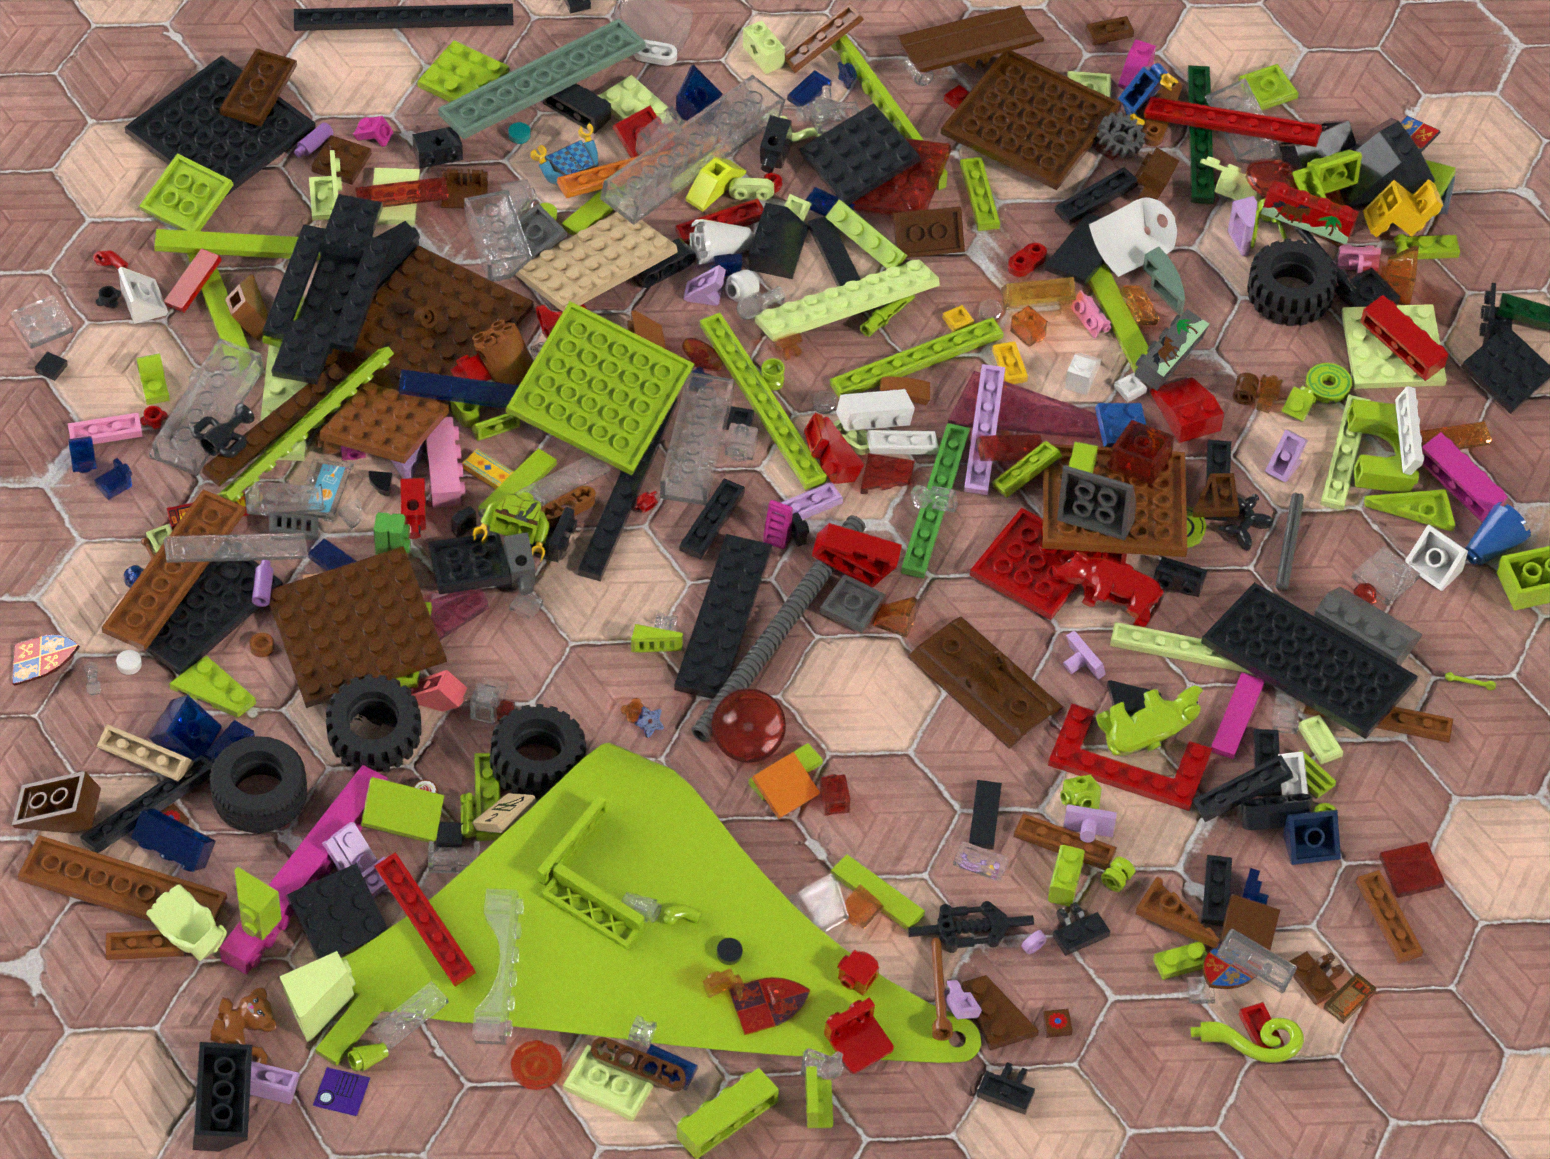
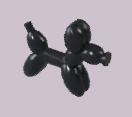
M1252 494L1246 500L1237 496L1239 513H1242L1244 517L1243 522L1239 526L1229 524L1218 527V530L1224 531L1230 536H1237L1239 545L1246 551H1249L1252 546V539L1247 530L1251 526L1267 529L1272 527L1274 521L1269 515L1254 513L1253 508L1259 500L1257 494Z

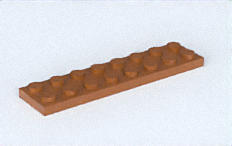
M203 489L103 624L102 633L145 651L245 514V507Z
M38 835L18 873V880L150 922L152 921L146 915L147 911L152 909L153 904L156 903V900L163 893L169 892L171 888L179 884L200 905L209 908L215 922L227 900L226 892Z

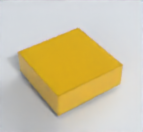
M963 305L944 312L942 316L952 332L974 324V319Z

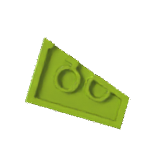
M207 655L169 683L171 690L176 692L182 691L189 694V697L198 701L200 699L210 703L213 708L236 718L256 704V698Z

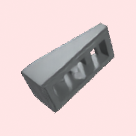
M269 512L270 541L318 540V518ZM306 525H311V531H306Z

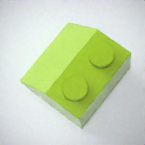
M1353 150L1335 152L1330 156L1308 162L1307 167L1314 165L1323 191L1326 194L1358 183L1362 154Z
M237 866L234 872L242 929L249 936H256L263 941L282 919L279 892Z

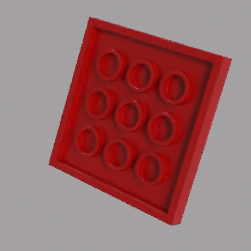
M1021 507L970 569V576L1052 620L1080 585L1055 578L1052 573V567L1065 564L1077 552H1082L1090 558H1101L1102 552L1042 548L1043 519Z

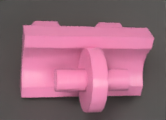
M1343 244L1339 247L1337 266L1344 270H1356L1358 274L1370 268L1378 271L1381 248H1375L1370 245L1352 247V245Z

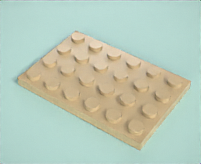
M624 208L585 230L579 231L578 234L561 241L552 249L542 251L536 258L523 261L513 269L519 279L561 311H564L569 301L580 306L674 255L678 251L676 244Z

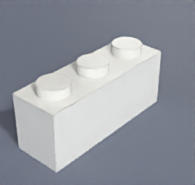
M905 389L840 395L836 414L844 430L852 431L910 425L915 407Z

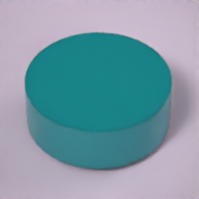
M513 123L508 129V137L513 143H526L531 137V129L526 123Z

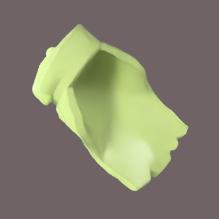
M180 884L171 888L169 892L163 893L156 900V903L153 904L152 909H149L146 913L159 931L172 944L186 953L191 952L199 962L213 952L216 953L227 934L222 925L216 926L209 908L200 905Z

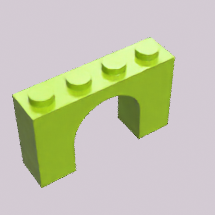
M1353 399L1346 413L1349 432H1362L1379 436L1385 439L1395 451V456L1392 457L1361 454L1353 468L1355 486L1358 488L1400 493L1411 492L1413 486L1418 483L1419 472L1415 471L1412 475L1403 473L1396 404Z

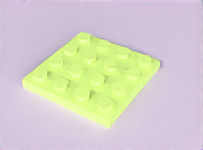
M1433 304L1397 305L1398 309L1405 315L1410 316L1418 327L1425 330L1440 345ZM1366 307L1342 308L1341 314L1354 389L1446 385L1445 368H1442L1427 381H1424L1362 325L1360 321L1363 309Z

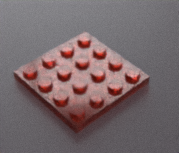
M905 138L919 154L921 161L848 206L852 210L893 215L896 212L928 209L952 151L951 145L948 143Z

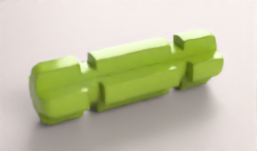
M467 792V794H462L460 797L461 823H464L461 825V834L465 838H470L476 835V829L472 823L476 819V807H474L475 796Z

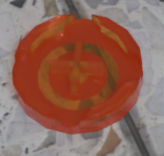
M540 1040L528 1041L520 1045L515 1050L510 1063L512 1076L517 1083L527 1089L534 1090L545 1089L555 1084L561 1076L563 1061L558 1049L550 1043L548 1045Z

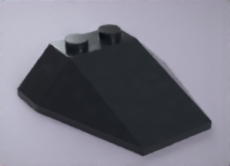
M1390 118L1372 128L1351 149L1362 154L1358 183L1333 192L1342 205L1355 208L1370 204L1393 180L1410 193H1415L1428 179L1433 183L1435 179L1421 151L1400 121Z

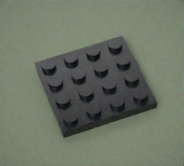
M874 103L799 148L802 157L836 197L846 205L853 203L921 161L919 154Z

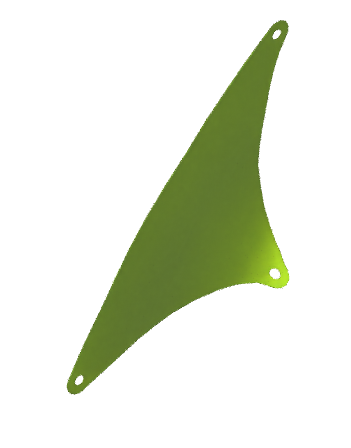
M604 743L584 757L528 812L442 890L428 900L475 969L476 974L454 987L407 916L355 952L341 958V960L347 959L356 984L352 986L355 996L346 1006L350 1007L357 997L364 992L383 1004V1012L450 1022L504 1025L725 1051L840 1058L824 1035L827 1019L836 1012L841 1014L848 1010L849 1006L855 1001H864L870 997L875 1004L873 1016L894 1045L893 1052L880 1060L931 1063L965 1062L974 1058L981 1047V1035L974 1023L968 1019H956L954 1014L946 1011V1014L953 1025V1032L959 1031L963 1033L966 1042L961 1047H954L949 1043V1039L945 1041L934 1039L932 1036V1024L936 1019V1006L891 982L880 973H878L877 979L863 996L854 989L849 990L845 988L838 979L839 968L837 966L845 955L850 956L851 953L819 929L782 894L738 845L718 817L687 781L671 768L612 743ZM598 795L606 799L607 812L565 862L564 866L645 916L643 928L627 950L541 896L542 891L548 884L544 885L538 881L537 869ZM556 883L550 892L557 897L568 896L567 889L559 883ZM583 898L572 900L575 909L579 911L589 909L588 902ZM685 904L701 911L702 915L698 924L685 918H679L674 925H669L663 921L664 911L668 907ZM605 912L594 913L595 921L599 924L610 923L609 915ZM625 925L615 927L616 934L624 940L633 931ZM734 938L741 943L743 952L739 962L733 965H726L719 961L716 952L721 940ZM763 980H783L797 984L809 991L802 1007L790 1019L779 1025L745 1035L729 990Z

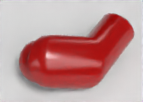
M97 251L93 255L94 261L99 266H114L117 269L120 267L127 269L128 263L114 251Z

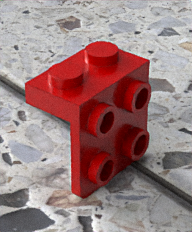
M870 997L864 1001H855L849 1006L848 1010L841 1014L840 1012L832 1014L825 1024V1037L851 1074L858 1073L891 1054L894 1050V1045L873 1016L875 1004Z

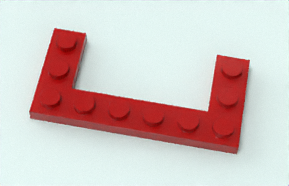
M1071 704L1048 760V766L1078 776L1091 775L1097 782L1190 811L1193 803L1192 799L1196 796L1210 759L1212 748L1189 741L1175 778L1163 776L1081 749L1095 711Z

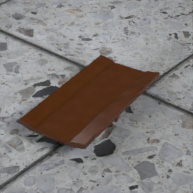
M1018 5L898 35V41L916 70L924 73L964 62L976 70L975 63L978 59L982 60L980 65L985 67L993 55L1043 42L1044 37L1037 32L1029 21L1022 6Z
M961 616L929 637L908 655V658L1009 749L1042 721L1063 708L1059 702Z

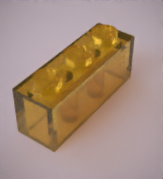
M1074 277L1008 283L1001 287L1004 310L1071 304L1076 300Z

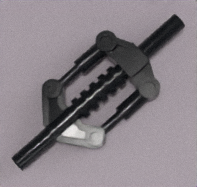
M989 901L983 902L979 907L969 908L967 906L951 907L948 904H943L939 910L937 925L907 927L908 937L938 935V938L943 942L946 951L949 953L956 952L958 948L974 947L977 944H988L994 948L1000 944L1009 927L1034 925L1033 915L1007 917L1005 913ZM981 912L986 917L982 918V920L980 918L975 919V921L973 919L968 921L962 920V922L958 920L953 923L952 919L955 916H965L968 913ZM988 929L991 930L987 938L974 939V937L958 939L956 937V934H961V932L967 934L968 931L970 933L975 931L978 933L981 930L983 932H988Z

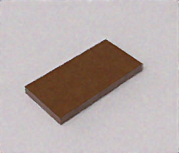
M256 48L222 104L220 115L262 126L297 67V60Z

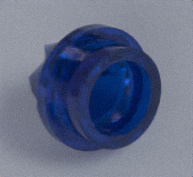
M139 565L127 568L123 574L126 586L131 588L144 569Z

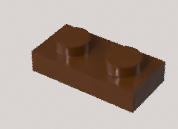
M1127 16L1086 24L1085 28L1092 46L1134 37V29Z

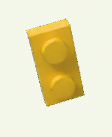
M1012 341L993 345L992 351L997 365L1005 367L1003 380L1005 386L1027 382L1028 374L1016 342Z

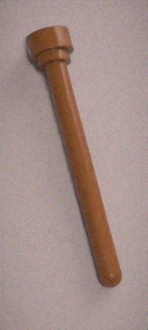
M933 938L931 949L936 1019L932 1024V1036L936 1040L945 1041L953 1036V1025L946 1014L941 940Z

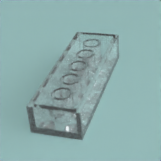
M220 338L218 339L153 441L152 447L156 461L198 476L210 455L201 447L199 440L192 436V427L206 416L215 418L220 424L228 423L235 416V406L238 403L243 404L264 370L261 353ZM211 424L208 425V426H207L202 432H200V433L205 434V433H206L208 430H210L213 426H212Z
M690 372L684 386L660 480V498L704 506L708 503L727 420L734 398V379Z

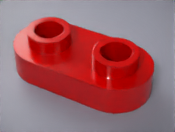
M1034 242L1019 250L1009 258V273L1015 277L1028 275L1046 261V247L1041 243Z

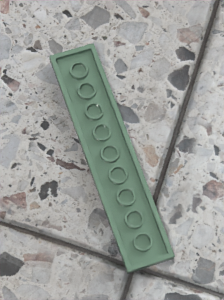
M619 18L439 107L438 115L463 139H466L645 49V41Z

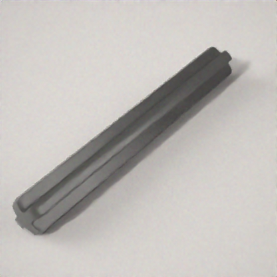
M1295 492L1291 496L1275 585L1278 590L1282 589L1285 591L1289 586L1304 501L1302 493L1298 494Z

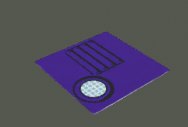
M327 1067L313 1106L357 1116L370 1077Z

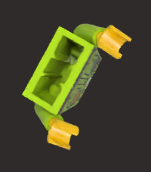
M511 492L504 499L496 500L488 505L480 521L482 525L473 531L474 541L478 534H484L482 544H485L488 541V527H490V531L505 536L528 533L530 544L536 542V545L531 549L532 555L534 552H539L541 554V562L545 555L543 544H546L549 522L545 513L540 511L541 503L534 500L531 493L523 492L521 495Z

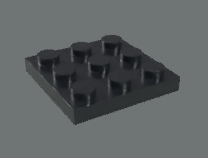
M1508 325L1503 327L1460 366L1510 414L1550 380V365Z
M487 533L488 541L485 544H482L484 534H478L475 541L472 535L428 542L439 595L511 584L510 573L499 533Z
M357 863L286 895L316 960L336 951L339 956L367 944L388 929Z

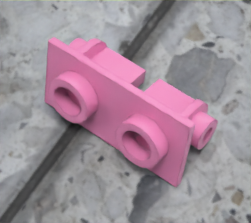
M1080 290L1070 308L1093 338H1096L1100 331L1104 333L1110 331L1111 322L1107 320L1103 313H1099L1100 309L1093 302V298L1085 295Z

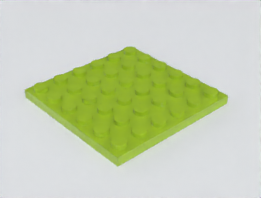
M569 301L507 405L505 412L633 475L693 370L694 363Z

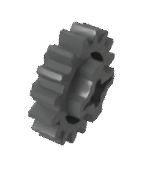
M1113 112L1109 117L1105 116L1097 128L1099 130L1097 137L1102 138L1099 144H1105V151L1112 150V156L1119 153L1121 158H1124L1126 154L1129 158L1134 153L1138 154L1145 143L1143 139L1146 134L1141 132L1143 129L1142 125H1136L1137 119L1132 121L1130 120V114L1123 117L1121 112L1117 116Z

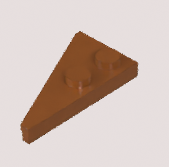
M1157 876L1137 906L1136 915L1217 949L1220 939L1217 938L1215 932L1210 927L1205 928L1198 921L1199 916L1186 903L1182 902L1175 892L1170 893L1163 886V880Z

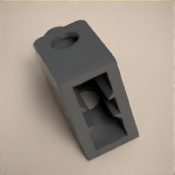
M528 533L505 536L504 553L511 578L510 586L512 589L518 588L521 595L531 594L535 584V564Z

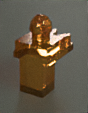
M1263 375L1261 377L1258 391L1260 397L1256 410L1270 413L1274 400L1278 401L1283 380H1279L1276 375L1269 377Z

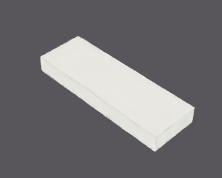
M868 430L866 434L871 454L937 455L939 451L935 431Z

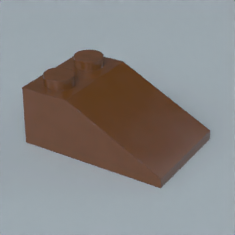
M86 771L24 784L21 786L12 826L18 829L74 833L92 829L101 787Z

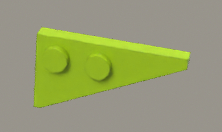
M1446 489L1369 495L1364 497L1365 507L1427 525L1430 524L1444 530H1455L1456 525Z

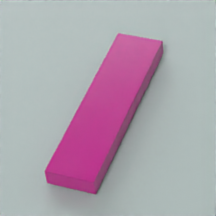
M1241 673L1212 743L1213 753L1234 760L1265 680Z

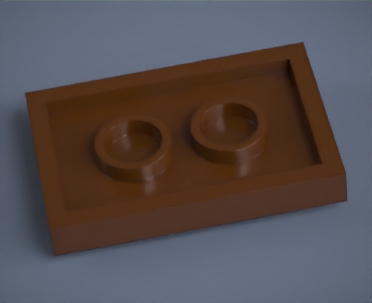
M961 206L893 213L895 245L908 255L906 258L965 252Z

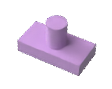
M1074 630L1066 635L1069 647L1075 653L1063 662L1067 671L1073 674L1086 665L1097 680L1106 675L1103 663Z
M1067 805L1063 828L1081 832L1080 838L1084 842L1094 841L1095 835L1113 837L1117 812Z

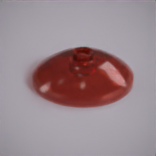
M1261 158L1252 161L1247 167L1245 173L1247 182L1254 191L1266 198L1273 181L1283 182L1289 187L1298 189L1292 172L1299 169L1289 162L1276 158Z
M740 689L730 693L718 704L712 718V734L717 746L726 756L742 763L759 762L773 755L780 747L786 732V719L779 703L769 694L757 689ZM751 723L753 730L750 732L745 731L744 724Z

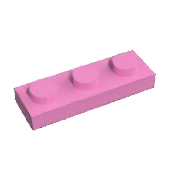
M139 413L68 423L71 447L143 437Z

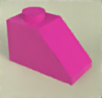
M1135 39L1127 55L1118 87L1126 89L1142 67H1151L1154 64L1155 45Z

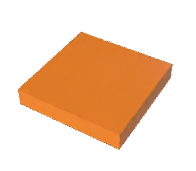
M794 752L752 777V780L778 820L820 795L816 785Z

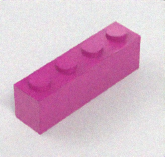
M1441 432L1422 446V454L1424 455L1422 466L1481 522L1484 521L1496 503L1502 502L1501 506L1504 505L1508 496L1504 493L1503 489L1490 480L1484 471L1480 470L1466 454H1463Z

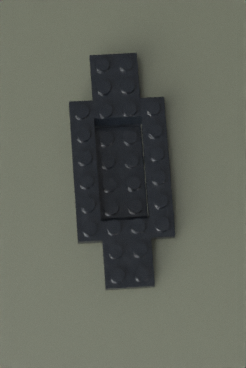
M338 194L326 228L303 224L263 328V336L283 339L271 370L273 377L317 385L329 354H332L334 349L354 352L392 249L391 240L372 237L383 210L382 202ZM320 252V260L297 320L293 321Z

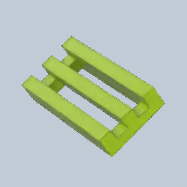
M1303 751L1307 788L1318 799L1335 786L1336 780ZM1313 780L1321 789H1319L1311 781Z

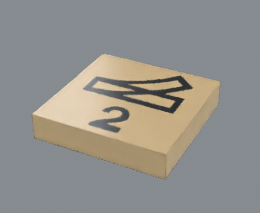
M508 793L472 823L477 831L503 833L538 801L534 795Z

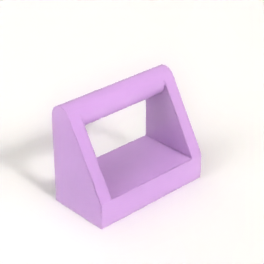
M1254 196L1233 201L1228 233L1242 256H1248L1257 208V201Z

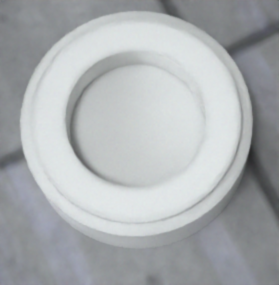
M125 650L117 656V668L121 673L131 675L141 669L142 661L138 652Z

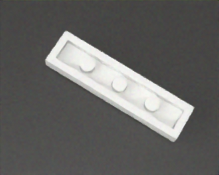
M1407 386L1395 399L1402 469L1403 473L1412 475L1423 464L1424 455L1422 454V436L1420 435V418L1418 417L1415 388Z

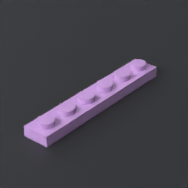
M982 364L964 492L988 495L1005 367Z

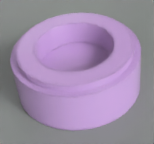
M1038 930L1031 934L1022 943L1021 947L1027 954H1032L1045 944L1047 937L1041 930Z

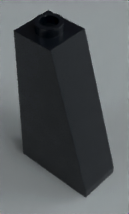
M406 221L375 237L392 241V249L377 290L389 280L419 245L420 234L415 227H411Z

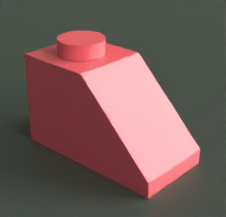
M448 670L419 679L418 688H412L411 696L416 697L418 705L444 712L453 708L456 709L463 703V696L467 687Z

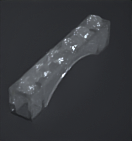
M486 889L484 915L499 943L500 964L492 989L474 1011L472 1035L475 1044L506 1045L507 1036L512 1035V1020H509V1011H514V996H511V988L516 987L517 973L513 971V966L519 960V948L515 947L516 938L520 939L521 923H518V914H523V899H519L517 890Z

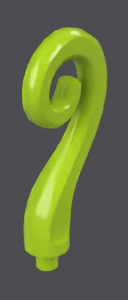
M1273 1018L1267 1021L1261 1029L1260 1037L1263 1043L1269 1047H1279L1281 1045L1280 1038L1272 1035L1273 1031L1280 1029L1289 1033L1290 1041L1288 1044L1275 1049L1263 1048L1252 1043L1238 1031L1224 1023L1206 1021L1201 1022V1027H1191V1038L1201 1037L1202 1042L1225 1043L1252 1059L1266 1063H1278L1291 1059L1301 1050L1304 1043V1035L1299 1025L1287 1018Z

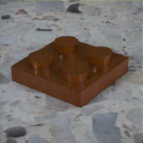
M330 135L312 163L311 170L323 176H331L330 150H334L335 158H340V171L336 172V176L341 177L342 182L353 185L372 155L371 148Z

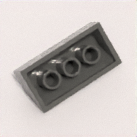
M1341 586L1328 592L1314 613L1316 618L1400 666L1422 637V634Z

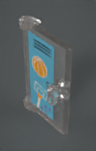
M314 458L297 501L294 514L323 518V521L333 522L354 463L346 460L336 462Z

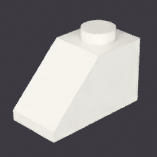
M1083 353L1075 354L1067 370L1065 389L1087 395L1102 359Z

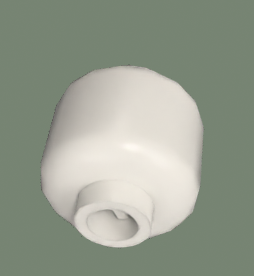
M750 270L736 272L730 275L726 281V293L729 298L736 302L749 300L757 296L759 292V279Z

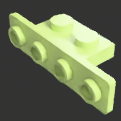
M330 150L331 176L309 177L312 221L329 220L338 197V191H342L341 177L336 176V172L340 171V158H335L334 150Z
M1209 156L1207 160L1201 159L1200 164L1221 171L1214 192L1234 200L1254 196L1258 204L1264 187L1269 189L1274 181L1270 180V183L1261 180L1262 176L1252 172L1249 175L1240 173L1241 168L1231 164L1228 167L1219 165L1220 160Z

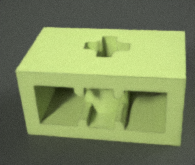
M762 20L743 28V48L765 74L784 66L785 47Z

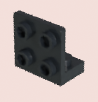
M1491 283L1490 291H1485L1484 304L1486 305L1481 306L1480 319H1483L1484 323L1481 322L1479 336H1483L1482 345L1506 325L1512 329L1513 319L1497 315L1498 307L1495 306L1496 283Z

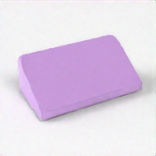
M252 1061L250 1095L291 1104L300 1073Z

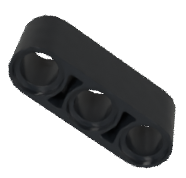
M682 238L671 241L676 244L677 253L634 276L644 288H649L694 263L697 255Z
M1300 793L1244 800L1241 802L1242 828L1246 830H1263L1285 827L1287 815L1313 812V798L1309 794Z

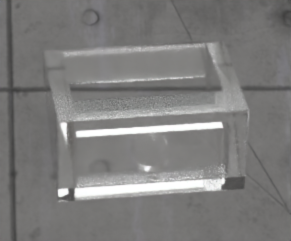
M673 106L664 110L638 133L636 152L639 155L655 151L686 124Z

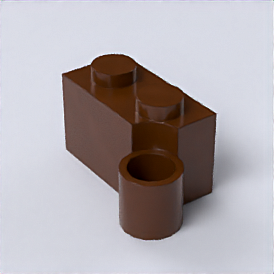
M1156 147L1152 154L1147 153L1141 163L1142 165L1135 174V177L1138 178L1136 182L1144 186L1137 199L1152 198L1158 200L1179 160Z

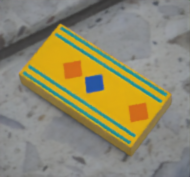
M476 449L462 463L464 470L494 489H497L514 472L479 449Z

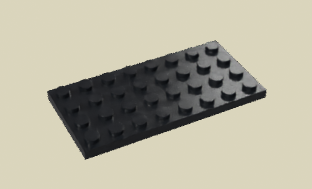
M1255 582L1202 636L1201 644L1364 739L1373 732L1417 683L1418 679L1416 674Z

